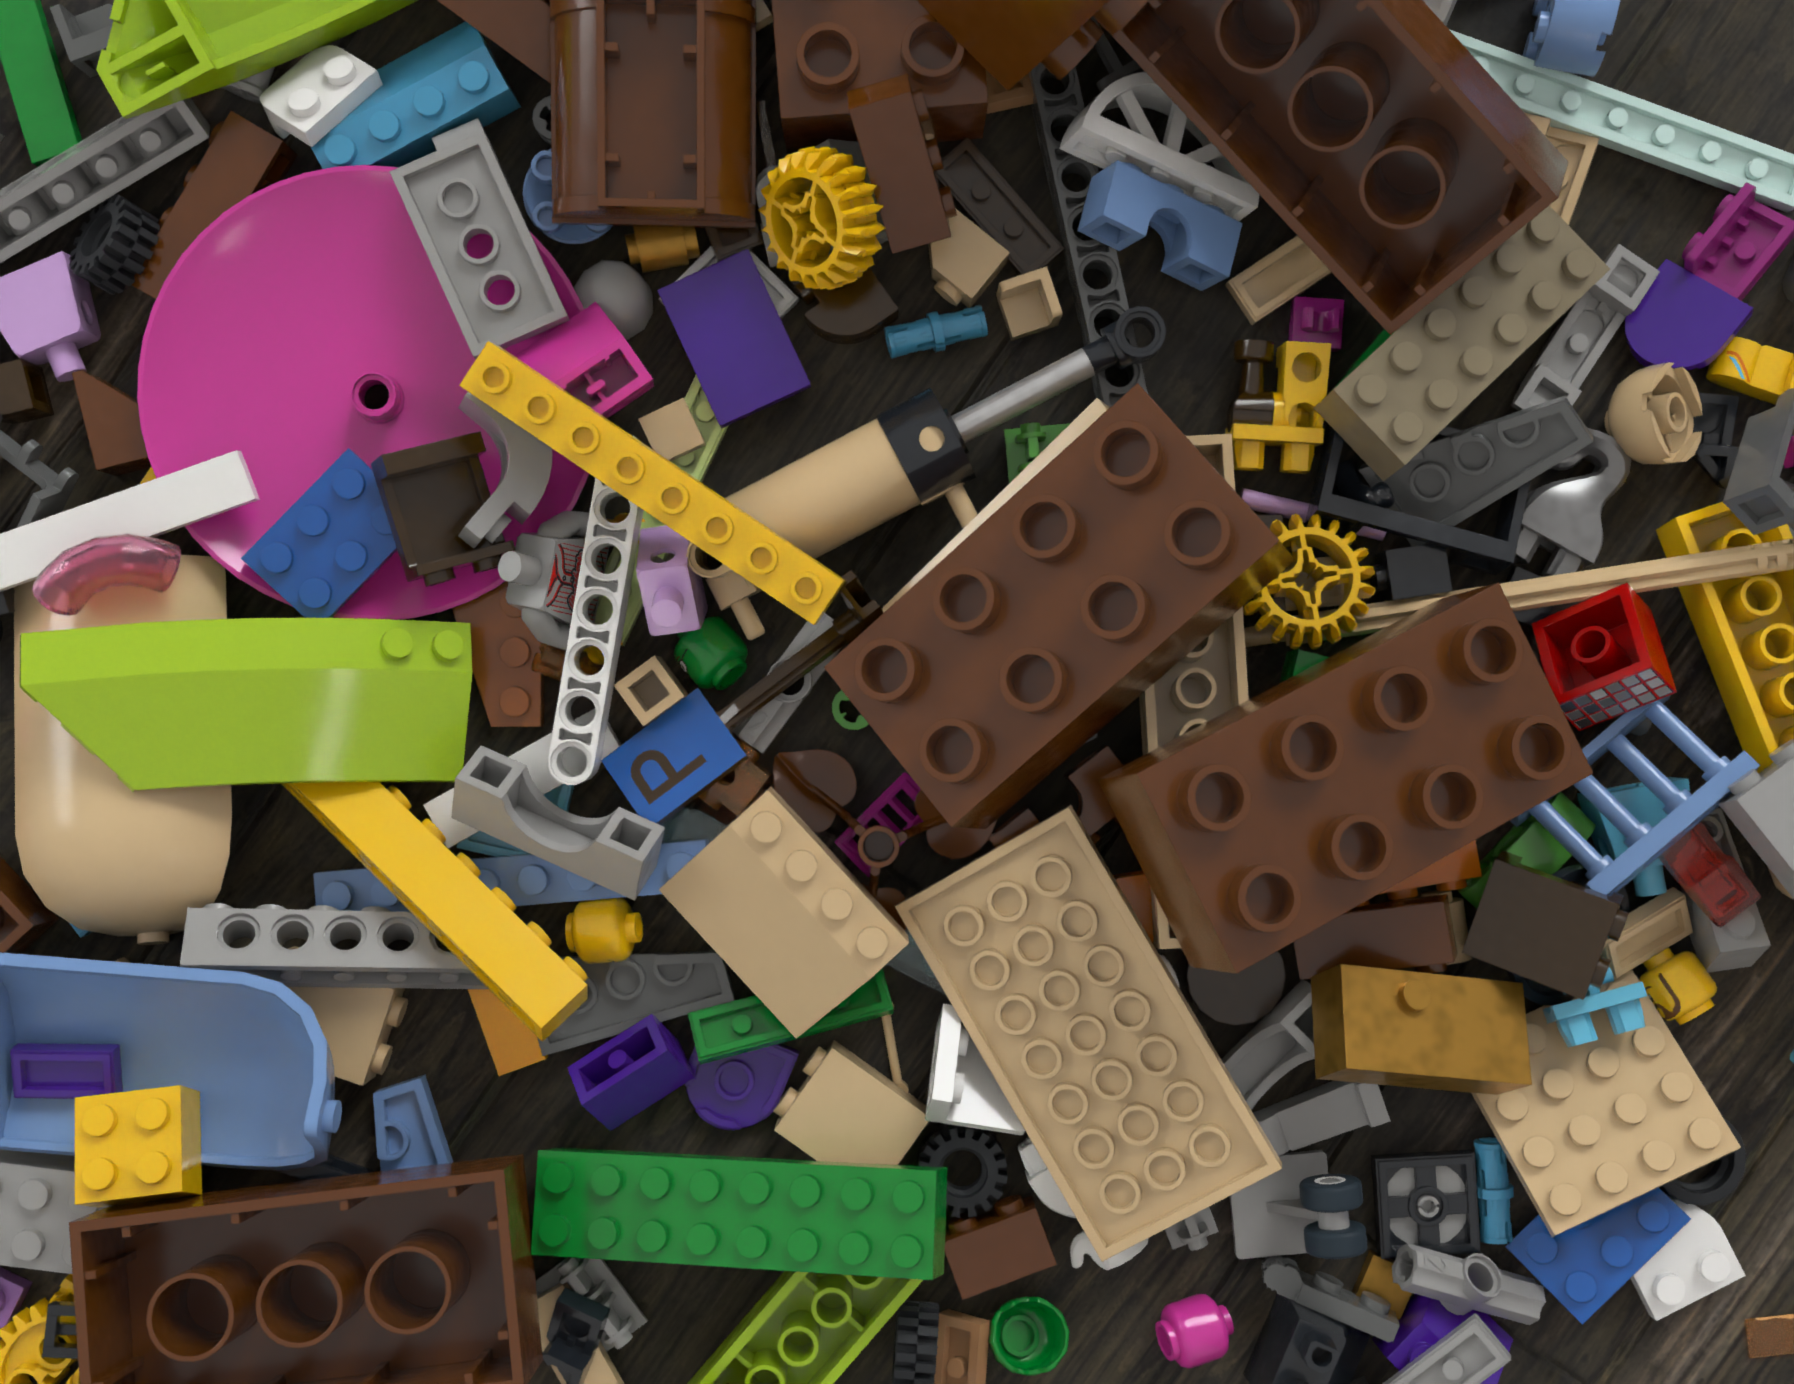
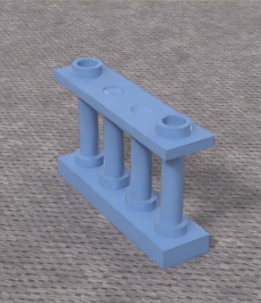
M1669 695L1624 713L1582 749L1590 766L1609 750L1665 804L1662 810L1667 816L1652 827L1648 822L1641 824L1592 774L1573 785L1626 837L1623 843L1628 849L1615 860L1609 855L1602 857L1548 802L1554 796L1510 821L1518 827L1533 815L1587 870L1585 876L1589 882L1585 887L1612 896L1613 892L1617 893L1716 810L1719 807L1718 803L1732 793L1728 786L1751 769L1757 771L1760 764L1745 750L1732 761L1726 756L1719 758L1664 705L1669 700ZM1648 718L1705 772L1701 777L1706 783L1693 794L1687 789L1680 791L1625 736Z

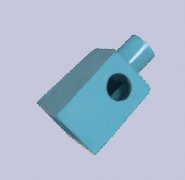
M1667 777L1680 791L1687 789L1690 792L1688 779ZM1642 782L1606 788L1641 824L1648 822L1654 827L1667 816L1662 810L1665 804ZM1577 793L1582 812L1596 825L1591 834L1596 851L1602 857L1609 855L1615 860L1628 849L1623 843L1626 837L1582 793ZM1690 831L1633 879L1636 896H1654L1667 892L1662 865L1670 863L1690 838Z

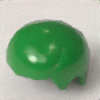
M1026 1296L1011 1299L1003 1303L1000 1309L995 1311L990 1320L988 1342L995 1360L1014 1374L1031 1376L1048 1373L1056 1368L1068 1351L1070 1331L1063 1313L1043 1298Z

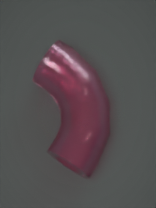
M129 533L94 537L65 549L49 563L34 581L32 587L33 594L38 602L48 610L60 615L70 616L78 614L88 600L96 593L110 587L129 585L162 593L171 586L179 568L181 550L179 545L163 539Z

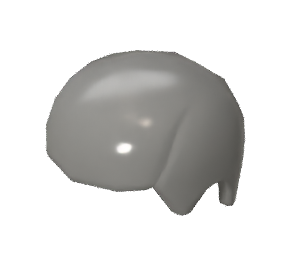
M601 260L583 271L574 286V290L583 308L585 309L596 302L626 340L644 330L653 314V295L649 285L639 272L623 261Z

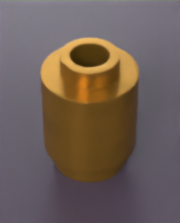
M633 226L634 233L625 235L631 265L641 263L643 273L688 265V259L700 257L695 227Z

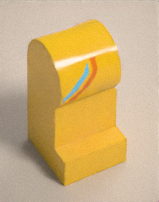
M1734 337L1723 352L1709 364L1706 378L1719 386L1776 405L1779 396L1783 392L1794 388V353L1768 345L1761 346L1749 339Z

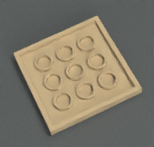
M1630 970L1613 982L1602 984L1599 990L1601 993L1640 981L1633 970ZM1648 994L1646 997L1639 999L1643 1010L1645 1027L1614 1035L1605 1008L1592 1011L1589 1014L1598 1040L1569 1048L1558 1030L1556 1021L1547 1024L1543 1009L1550 1006L1544 1005L1527 1013L1526 1023L1532 1085L1498 1095L1471 1093L1552 1238L1741 1148Z

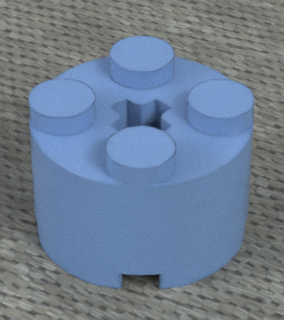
M1535 0L1532 16H1537L1534 32H1530L1528 35L1523 56L1535 60L1534 66L1594 77L1606 53L1596 50L1597 45L1602 46L1606 36L1612 34L1620 0Z

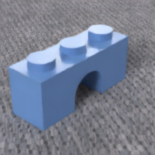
M1117 160L1091 178L1077 231L1121 251L1145 237L1148 226H1150L1159 233L1165 247V257L1161 272L1200 291L1230 276L1242 227L1241 222L1225 215V212L1217 206L1204 204L1184 194V191L1176 185L1162 183L1144 174L1141 168L1132 163Z

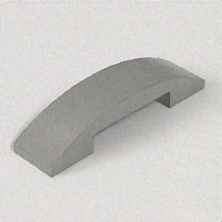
M1621 244L1615 246L1603 261L1610 270L1567 310L1527 372L1511 406L1521 411L1562 396H1566L1573 406L1582 392L1579 388L1625 317L1635 311L1660 271Z

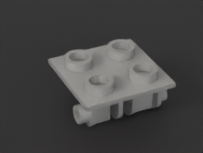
M566 1257L536 1280L537 1296L559 1283L564 1284L567 1282L572 1291L610 1308L609 1316L600 1339L606 1352L614 1346L618 1350L626 1345L633 1338L631 1333L648 1322V1319L603 1259Z

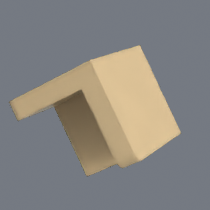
M1047 266L1001 281L998 285L996 297L1011 341L1058 326L1063 313Z

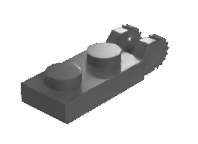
M1288 1255L1265 1257L1262 1260L1263 1283H1266V1287L1270 1288L1271 1291L1276 1290L1277 1294L1289 1298L1302 1306L1386 1342L1394 1341L1400 1324L1396 1312L1390 1309L1391 1303L1383 1297L1368 1291H1363L1361 1297H1358L1355 1293L1343 1289V1282L1332 1275L1315 1271L1313 1276L1301 1271L1296 1259Z

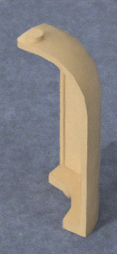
M157 554V564L125 565V557L123 555L101 556L83 562L82 569H63L14 587L15 837L25 878L46 908L78 929L113 936H137V944L139 945L169 943L170 934L184 931L187 907L203 908L207 904L214 903L220 893L230 855L232 825L231 785L134 790L132 792L117 778L118 775L97 755H92L61 726V722L39 702L31 699L20 688L21 633L143 622L227 619L226 568L210 556Z

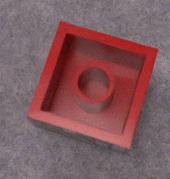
M1627 582L1532 623L1546 679L1566 719L1579 731L1677 693L1652 610Z

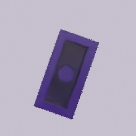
M653 1014L645 1017L567 1067L581 1105L610 1131L695 1078L679 1040Z

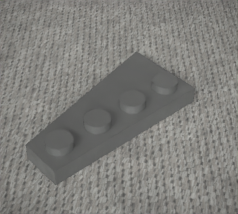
M1562 396L1432 440L1405 466L1385 481L1366 463L1360 465L1359 471L1370 487H1373L1378 482L1388 484L1395 502L1386 509L1454 527L1593 443V436L1566 396ZM1406 538L1411 546L1425 544V542Z
M715 951L631 954L630 957L623 961L593 964L585 963L578 956H569L581 966L588 976V979L584 981L588 985V999L543 1042L538 1037L537 1039L542 1056H546L618 1035L650 1014H653L660 1022L687 1015L689 1012L735 1001L736 996L726 962Z

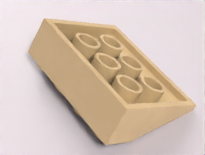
M772 786L659 889L666 899L796 1039L871 979L909 944L908 934Z

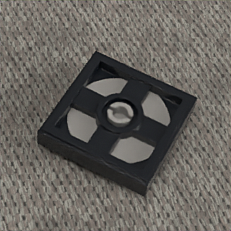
M1467 1149L1371 1155L1377 1255L1381 1259L1396 1258L1398 1249L1407 1243L1448 1255L1481 1253L1474 1152Z

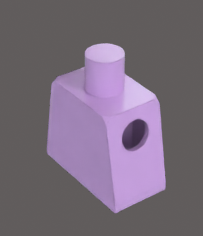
M63 251L0 277V332L20 359L35 365L49 362L59 382L73 380L72 372L80 370L87 372L78 349L97 342L101 337L89 282L72 272L73 270L70 269L69 264L73 260L69 259L70 255Z
M666 525L640 530L636 572L651 636L701 629L708 611L702 577L694 573L688 564V557H686L690 541ZM672 553L675 556L671 560L664 562L657 555Z

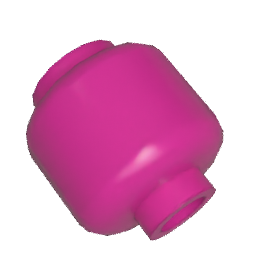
M1195 1294L1167 1304L1161 1312V1320L1155 1324V1331L1159 1346L1169 1361L1175 1360L1184 1368H1194L1220 1359L1226 1354L1229 1349V1335L1234 1333V1325L1231 1315L1224 1305L1218 1306L1206 1294Z

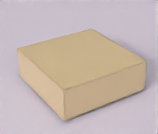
M684 398L638 419L652 449L670 462L706 445Z

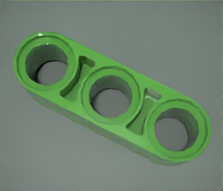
M1562 792L1557 793L1548 801L1585 840L1591 836L1596 825ZM1531 815L1518 827L1514 825L1480 861L1482 876L1466 879L1467 887L1458 889V892L1478 909L1494 861L1503 850L1523 857L1521 864L1550 875L1557 872L1572 855Z

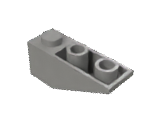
M1717 808L1693 829L1716 859L1747 892V897L1716 918L1680 878L1681 891L1686 896L1693 929L1690 938L1697 958L1708 973L1751 967L1771 946L1722 808Z

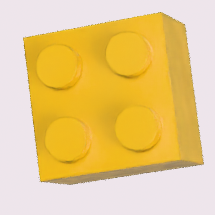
M176 1085L75 1097V1205L98 1208L202 1195L200 1091Z

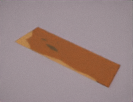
M1794 1314L1745 1319L1749 1359L1794 1354Z

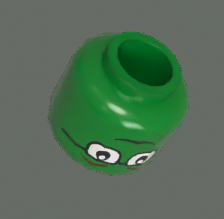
M718 616L708 617L704 619L701 629L677 633L679 641L674 649L675 660L699 688L711 689L715 687L716 690L726 689L734 684L746 671L747 645L725 619Z

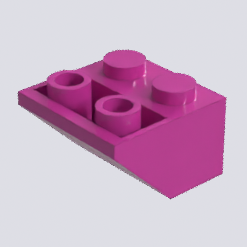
M596 302L515 356L605 418H609L654 387L653 378L624 336Z

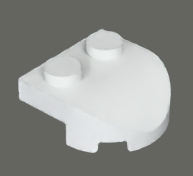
M326 45L309 52L262 92L260 102L273 129L282 139L292 134L310 147H313L383 84L375 68L340 47Z
M1668 1194L1666 1195L1691 1220L1630 1278L1648 1314L1656 1321L1746 1276L1717 1221L1696 1205L1685 1204Z

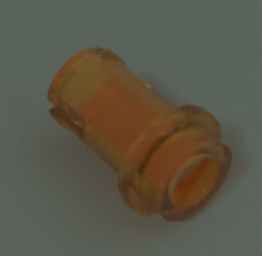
M542 643L539 650L543 654L541 655L536 652L531 670L561 682L566 652ZM589 657L579 658L581 669L586 674L594 675L599 672V667L593 665Z

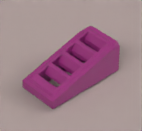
M904 771L856 820L868 829L867 823L874 817L881 825L891 828L895 833L921 823L923 820L919 815L914 816L895 796L902 789L915 801L916 795L921 789ZM887 803L907 822L901 830L881 810ZM848 826L834 840V843L867 877H870L871 866L861 859L858 852V843L853 839L856 833Z

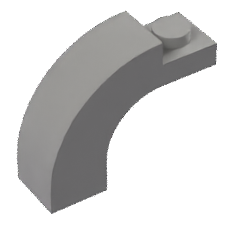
M467 392L458 408L488 433L498 449L501 460V476L496 490L458 535L474 549L483 538L493 543L512 521L504 514L505 512L509 513L521 524L530 516L542 498L548 484L553 454L551 447Z

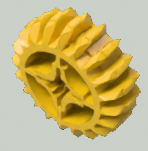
M827 146L802 148L798 152L788 154L785 158L779 159L778 166L774 170L767 172L770 183L760 189L767 202L758 209L766 218V225L760 231L768 233L771 241L767 251L775 252L778 255L777 268L789 270L790 281L803 282L805 288H827V290H832L855 282L857 278L862 277L864 271L874 265L872 255L882 249L875 235H878L885 229L877 221L876 214L884 206L874 203L872 197L877 185L865 183L864 181L866 167L854 166L852 154L839 153L837 148ZM831 246H834L832 253L829 255Z
M1293 514L1289 519V531L1278 519L1271 523L1270 530L1284 547L1291 546L1292 557L1295 561L1290 565V571L1280 573L1253 597V601H1250L1243 608V613L1246 616L1258 611L1262 615L1254 626L1258 632L1264 630L1268 624L1276 628L1271 635L1272 642L1278 643L1285 632L1291 634L1289 641L1291 649H1298L1301 646L1304 635L1307 636L1308 644L1313 650L1321 647L1322 633L1331 644L1337 643L1341 640L1339 627L1351 633L1358 627L1352 615L1364 617L1368 613L1369 607L1360 599L1371 598L1375 593L1374 587L1361 582L1375 574L1374 567L1359 566L1358 564L1369 554L1368 549L1364 547L1352 551L1349 546L1354 542L1357 535L1351 531L1343 539L1336 535L1340 528L1338 520H1333L1326 530L1321 529V517L1319 514L1311 516L1307 527H1304L1299 514ZM1312 547L1327 553L1337 565L1326 566L1319 563L1313 554ZM1301 572L1308 573L1307 579L1312 576L1316 582L1309 592L1302 590L1303 585L1298 587L1295 583L1296 578ZM1344 584L1343 598L1337 611L1329 616L1320 618L1318 608L1322 605L1321 592L1331 590L1335 585ZM1273 594L1274 598L1286 597L1292 600L1297 607L1299 616H1303V619L1283 611L1270 595Z

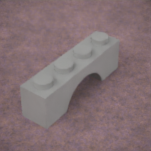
M481 745L455 778L451 818L634 901L657 866L665 827L621 807H618L611 814L600 818H585L571 814L553 804L539 791L529 774L527 765Z
M1302 979L1274 1006L1270 1013L1266 1014L1221 1059L1251 1110L1270 1087L1286 1073L1306 1061L1315 1059L1311 984Z

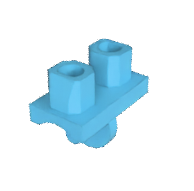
M1610 967L1602 984L1614 981ZM1642 981L1601 993L1598 988L1590 985L1584 1000L1575 999L1544 1008L1543 1012L1547 1024L1556 1021L1558 1030L1569 1048L1598 1040L1589 1014L1592 1011L1605 1008L1614 1035L1645 1027L1643 1010L1639 999L1646 997L1647 993Z

